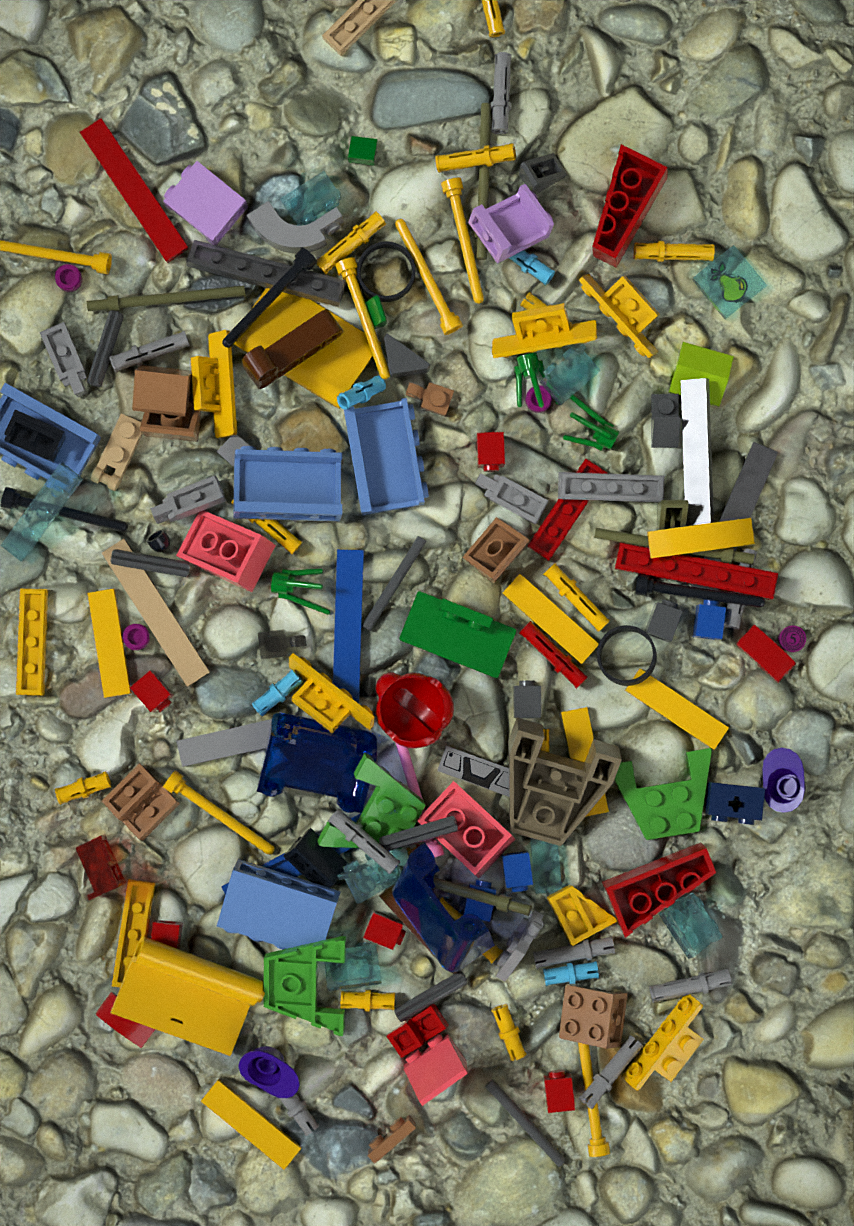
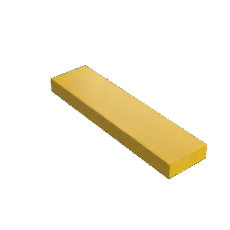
M521 574L502 593L580 664L599 645Z
M20 588L16 695L44 696L48 589Z
M115 589L87 593L104 698L132 694Z
M639 668L632 679L640 677L645 671ZM651 675L643 682L627 686L624 690L713 750H715L729 727Z
M584 707L561 712L570 759L585 763L594 739L588 708ZM605 794L586 817L609 812Z
M128 879L112 987H121L138 942L143 936H148L155 882Z
M220 1079L215 1082L201 1100L203 1104L283 1170H285L302 1148Z

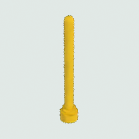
M451 178L441 182L443 194H446L447 199L451 201L473 300L475 303L480 304L483 302L484 296L460 198L464 189L461 178Z
M397 219L395 226L441 315L440 327L444 335L452 334L461 329L463 324L458 315L455 316L454 312H450L406 222L403 219Z
M0 240V251L92 266L93 270L101 274L108 275L111 270L112 255L110 253L99 252V254L90 256Z
M354 257L343 259L337 262L335 267L338 275L342 276L343 280L347 282L380 377L388 379L390 377L389 368L356 278L358 275L356 260Z
M174 770L164 784V789L170 793H181L267 855L274 853L275 848L272 844L185 784L187 781L183 779L184 776Z
M578 1043L586 1091L594 1081L590 1048L587 1044ZM596 1103L592 1110L587 1107L592 1136L589 1139L590 1144L587 1145L589 1157H601L610 1154L609 1142H606V1138L602 1137L598 1103Z

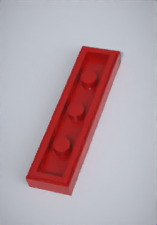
M586 458L576 472L607 474L606 471ZM558 499L527 547L547 561H550L589 500Z

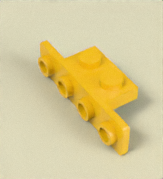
M590 274L584 275L579 279L585 294L591 298L594 297L599 302V309L602 313L616 321V327L619 332L633 340L635 343L634 347L640 355L651 358L658 353V350L645 337L642 331L660 313L625 275L607 292L601 288Z
M564 303L512 313V321L516 335L494 338L492 341L493 358H506L521 353H534L543 349L587 343L597 339L596 320L570 324Z
M222 330L208 335L210 357H191L194 410L213 412L216 438L237 435L232 348H226L222 344L223 339L229 334V330Z
M294 653L289 656L290 669H293L306 680L304 685L292 696V702L331 733L349 715L368 730L374 727L375 717L370 708L364 704L359 705L353 700L352 695L347 690L336 687L325 673H318L312 668L311 663L306 658L298 657Z
M691 994L683 996L678 1001L668 1017L662 1022L658 1030L622 1075V1078L631 1087L639 1091L654 1070L670 1082L673 1081L704 1040L688 1027L703 1008V1004Z

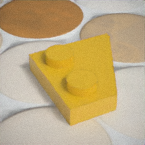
M568 885L547 896L549 904L571 946L617 922L615 917L572 885Z

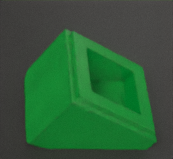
M351 136L348 163L374 166L378 139Z
M378 295L374 296L365 304L374 329L386 326L387 320L380 297Z

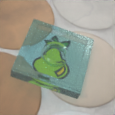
M734 245L692 279L725 320L767 286Z

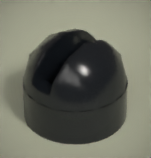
M164 529L153 533L146 541L154 551L159 553L167 550L170 546V538Z

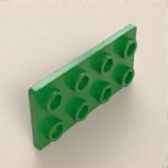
M419 591L399 639L427 652L493 678H498L516 634V629L494 621L492 617L444 598L441 600Z

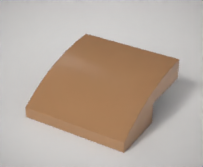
M140 763L102 800L115 817L122 821L140 841H143L180 804Z

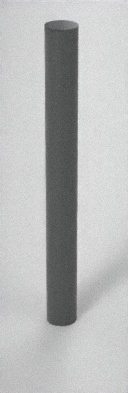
M417 536L362 624L364 628L369 631L372 630L426 544V540Z
M493 1079L485 1086L487 1090L551 1160L560 1167L566 1161L563 1155Z

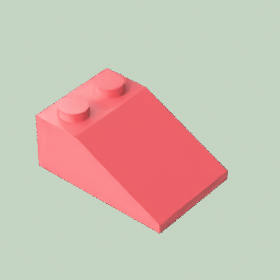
M203 510L198 512L176 556L227 582L253 592L276 545L261 534Z
M454 781L417 819L423 825L454 816L457 821L458 830L436 837V839L478 878L516 840Z
M441 1034L435 1036L427 1043L429 1045L427 1049L421 1053L419 1050H416L405 1059L407 1063L404 1064V1071L422 1106L468 1074L467 1061L449 1034L443 1037Z

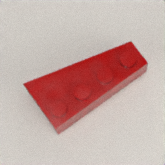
M622 144L620 145L609 191L606 195L605 205L592 246L595 258L615 268L620 263L668 178V167Z
M700 842L602 881L621 932L626 938L640 925L646 924L653 919V916L661 910L674 904L675 900L682 895L689 893L716 874L707 848Z

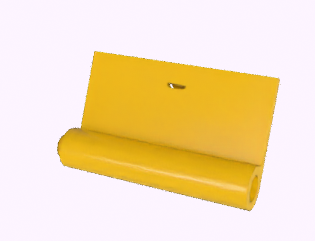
M266 288V289H265V291H264V292L262 293V295L259 297V299H258L257 302L254 304V306H255V305L262 299V297L270 290L269 288ZM282 292L234 345L247 353L261 345L266 349L322 310H325V308L310 299ZM330 312L343 329L342 335L284 376L340 409L337 396L352 389L373 355L365 333Z
M143 936L137 944L110 1013L231 1056L250 1005L254 1006L257 1002L260 1003L265 992L263 981Z

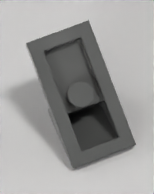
M652 394L651 448H678L681 425L678 394Z

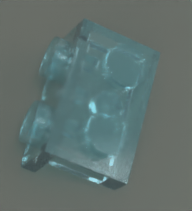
M322 171L280 198V201L297 226H301L302 224L307 225L317 219L316 215L324 210L329 212L337 207L342 198L340 191L335 188L326 172Z
M584 344L579 348L573 345L562 355L565 359L559 365L553 362L543 371L545 377L540 383L560 406L601 371L584 352V349L587 348Z
M365 854V860L360 863L358 860L346 864L343 866L344 872L337 876L339 880L345 879L356 903H361L404 879L399 865L389 875L386 870Z
M693 892L681 896L675 900L674 904L658 913L688 959L693 958L709 944L719 941L723 937L717 923L710 918L704 909L703 902Z
M364 942L355 945V947L346 948L345 963L325 962L328 991L382 984L378 951L375 944L371 945Z

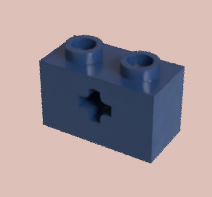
M708 782L705 814L712 815L711 820L727 822L728 817L738 818V823L754 825L755 820L762 821L765 788ZM736 796V801L741 803L740 807H735L733 811V807L728 806V803L733 801Z

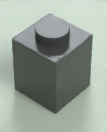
M662 600V603H655L645 632L649 636L666 642H672L683 611L677 609V604L667 600Z
M519 681V686H513V718H541V686H535V681Z

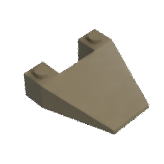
M517 717L508 740L510 832L562 846L613 784L622 761L619 746L593 739L585 763L540 750L544 740L542 724Z

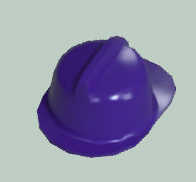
M783 747L774 749L767 754L763 761L764 798L768 806L773 810L782 813L791 812L799 807L806 790L803 763L798 754L791 749Z
M270 1046L256 1048L254 1051L244 1054L239 1061L238 1067L243 1078L267 1093L278 1098H289L297 1093L300 1085L299 1077L295 1070L285 1063L284 1056L276 1048Z

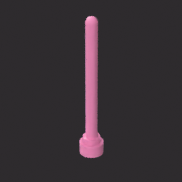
M396 743L408 788L423 799L409 750ZM432 838L424 841L425 844H422L423 850L421 852L424 860L444 855L442 844L439 845L438 840Z

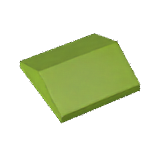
M682 342L668 393L681 396V380L708 378L710 405L719 407L729 379L734 356Z

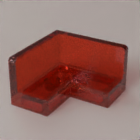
M105 834L76 847L78 856L94 890L93 893L87 895L88 900L126 884V880Z

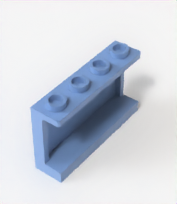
M4 383L0 390L3 394L0 399V454L3 455L1 460L13 467H16L17 463L26 468L24 473L36 480H39L40 476L49 481L47 486L59 493L63 489L71 493L99 444L101 437L36 399ZM15 409L65 432L66 438L54 463L4 440L6 436L4 435Z
M402 398L398 402L354 409L353 406L344 410L362 516L425 505L424 498H428L429 494L427 483L421 482L419 473L424 472L422 456L416 455L415 446H419L420 442L418 431L412 430L410 421L415 420L413 404H408L407 398Z
M243 446L240 449H236L234 455L233 518L340 521L342 517V453H337L334 449H322L320 452H309L307 448L283 451L280 447L256 450V447Z
M238 859L231 874L217 927L223 928L228 933H239L248 936L257 942L264 941L273 944L282 950L326 940L341 891Z

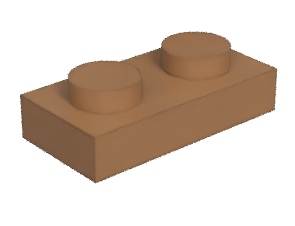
M410 1115L405 1119L399 1117L390 1125L391 1131L384 1137L380 1134L369 1143L370 1149L367 1156L374 1164L416 1129V1122Z

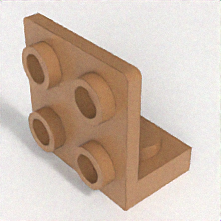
M566 985L559 1038L605 1049L621 1047L628 993L620 991L603 992Z

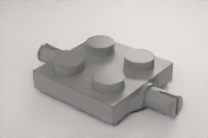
M534 910L528 919L523 917L516 931L512 932L506 943L508 945L507 950L503 951L497 961L499 970L496 977L504 982L508 979L525 956L532 940L538 936V932L544 926L542 921L544 915Z

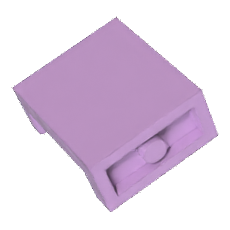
M196 161L193 166L188 165L184 169L179 183L176 186L172 185L166 191L163 202L170 211L173 210L204 235L209 243L217 245L245 212L248 205L243 197Z
M526 184L520 186L517 194L487 209L482 204L473 208L468 222L497 264L547 239L554 226L550 213L543 209L538 202L536 194L530 191Z

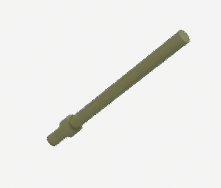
M490 103L481 104L480 149L490 145ZM480 165L478 206L482 204L487 209L489 206L490 167ZM475 233L474 238L477 239L476 259L487 260V248Z
M234 286L122 298L115 295L107 296V299L87 301L88 312L99 310L120 311V308L246 296L245 286Z
M596 528L594 538L649 547L648 536ZM731 547L687 553L721 559L720 562L731 564L734 561L752 565L755 554L734 551V548Z
M378 864L377 872L389 875L388 872ZM398 866L390 874V876L496 906L497 910L508 913L510 910L529 916L532 910V905L512 900L511 896L504 894L497 896Z

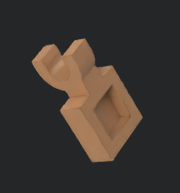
M409 382L405 395L421 400L420 409L445 417L454 390L430 382L427 389H424Z

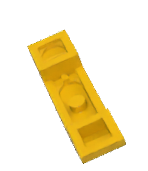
M751 518L647 532L650 558L755 544Z

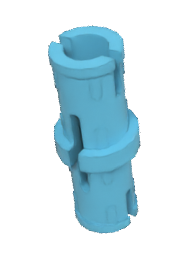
M523 250L509 257L510 260L521 267L522 272L525 274L527 272L545 286L555 275V271L537 259L538 256L534 253L529 254Z
M379 375L366 382H358L353 385L352 389L340 393L337 396V402L342 409L347 410L349 407L357 403H365L370 400L371 396L383 392L386 389V383Z
M292 669L276 684L272 683L269 686L270 689L253 702L252 706L263 717L276 704L284 702L286 700L285 697L302 684L303 680Z
M597 961L578 965L567 963V966L545 968L543 969L545 985L549 986L569 982L571 985L575 984V981L598 979Z

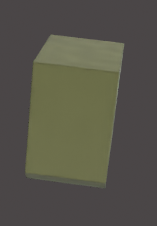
M661 500L657 504V530L685 527L688 500Z

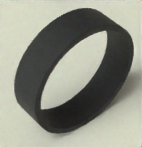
M384 241L371 245L362 253L358 262L357 274L360 286L369 297L372 298L378 295L381 302H392L404 297L412 288L415 280V264L411 254L403 246L394 242ZM392 248L403 253L409 260L412 267V276L408 285L401 292L391 296H382L370 291L361 279L362 264L366 257L375 250Z
M623 625L611 629L602 637L597 648V661L601 671L610 681L622 686H632L643 682L651 675L656 666L657 652L652 639L645 631L635 626ZM624 631H632L644 636L650 642L653 651L652 662L647 671L640 677L632 680H619L612 677L604 670L601 660L605 643L615 634Z

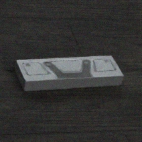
M449 746L445 747L437 771L509 797V768Z

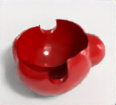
M389 672L383 674L376 683V693L379 697L376 707L378 724L400 746L417 749L435 743L440 738L443 729L449 725L453 718L454 702L450 691L442 682L434 677L422 673L412 672L400 675Z

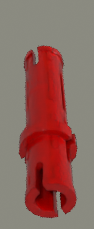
M531 621L519 632L555 667L554 670L557 673H562L576 689L588 678L571 661L572 658L569 655H564Z

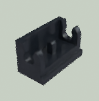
M16 409L4 433L6 435L4 439L6 442L54 463L66 438L64 431Z
M309 828L302 837L300 836L283 857L310 882L329 888L336 883L349 863L332 847L319 846L317 841L319 835L312 828Z

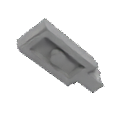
M65 322L41 331L40 335L60 381L63 382L65 387L71 385L77 398L87 394L82 382L83 379L87 378L86 370Z
M480 473L475 482L477 486L486 490L484 496L489 498L490 501L535 525L548 503L547 499L504 476L500 477L495 474L493 479Z
M214 475L167 494V498L162 500V504L150 509L156 523L159 524L168 520L170 522L178 521L226 502L219 480Z

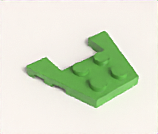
M711 748L686 752L690 780L636 788L632 761L620 763L614 780L645 840L700 831L712 753Z
M364 753L354 772V776L356 779L375 785L376 788L356 824L360 823L363 825L362 829L379 843L380 837L413 828L426 805L423 799L401 781L395 779L383 766L378 765L370 755ZM328 821L317 840L319 846L359 848L352 841L348 842L345 839L346 836Z
M346 936L266 953L264 956V1007L294 1019L299 1017L311 1022V1025L321 1029L322 1026L333 1030L335 1035L343 1036L345 1031V1009L317 1007L318 961L345 963Z

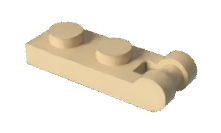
M122 413L120 414L99 463L92 473V482L97 484L101 482L108 485L107 488L112 491L118 489L143 434L140 431V421ZM108 466L116 469L112 476L105 473Z

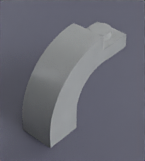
M269 201L247 214L249 223L263 241L275 249L297 254L301 248L313 252L325 247L327 243L323 235L335 233L341 228L340 224L343 223L342 215L337 207L314 222L302 226L292 225L282 220Z

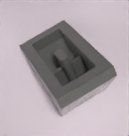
M552 153L524 161L520 165L519 176L530 191L538 194L565 178L567 173L555 154Z
M388 333L385 335L384 341L390 379L428 373L430 370L428 362Z

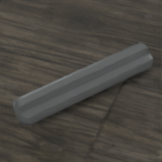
M111 310L108 313L87 379V383L92 386L101 387L110 362L109 356H112L124 318L120 312Z
M114 549L111 553L110 561L113 565L187 577L190 570V563L186 561Z
M450 816L380 837L379 843L389 852L456 832L458 830L457 821L454 816Z
M458 971L456 974L444 979L395 1008L396 1017L400 1022H403L466 985L468 983L466 976L462 971Z

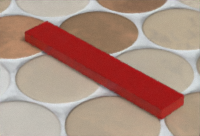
M102 118L80 131L79 133L165 261L169 263L189 249Z
M620 543L615 570L645 574L650 575V577L732 593L758 596L768 600H773L778 578V573L682 554L650 558L649 548Z

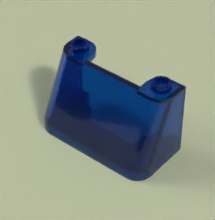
M276 713L272 716L257 792L274 797L283 793L284 787L336 797L337 805L344 812L362 813L370 783L356 779L354 772L364 753L370 755L376 762L377 738L369 731L340 725L331 733L314 719L286 713Z
M424 843L409 855L393 886L392 895L441 966L449 972H457L495 945L489 930L478 916L466 914L454 921L433 891L437 889L434 884V876L440 869L436 864L432 851Z

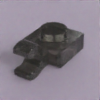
M284 629L258 633L261 659L288 656V648L307 646L306 636L286 637V630Z

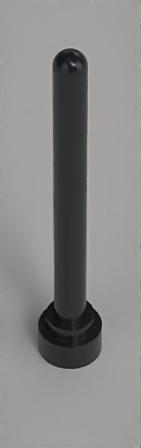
M301 248L295 255L296 259L293 261L294 265L223 339L222 344L224 347H231L301 272L311 270L317 264V259L307 249Z
M5 487L2 495L1 507L12 510L21 506L125 532L128 529V524L124 521L24 497L22 493L17 492V489Z
M639 574L637 579L636 595L647 596V594L658 592L759 608L765 605L763 597L656 582L654 578H650V575Z

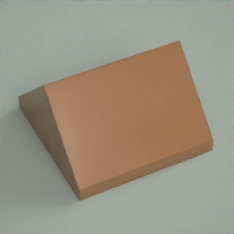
M141 365L135 370L133 411L186 417L192 387V372L190 370Z
M189 400L186 417L144 412L140 431L146 437L198 442L201 411L194 410V401Z
M496 517L462 558L494 584L530 540Z

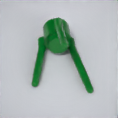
M527 353L517 357L518 366L514 367L517 406L519 408L522 407V375H524V379L531 378L538 405L541 408L544 406L536 377L540 374L548 390L551 392L555 403L559 405L560 399L544 369L543 361L538 359L537 353Z
M571 394L569 398L600 424L597 426L571 412V418L595 431L592 438L596 441L564 435L563 439L591 446L602 451L603 447L610 450L619 431L613 428V424L607 422L584 402Z
M282 569V572L274 571L271 592L278 593V598L288 599L318 612L330 614L329 609L289 594V592H294L295 587L322 589V584L296 581V578L292 576L322 574L323 569Z

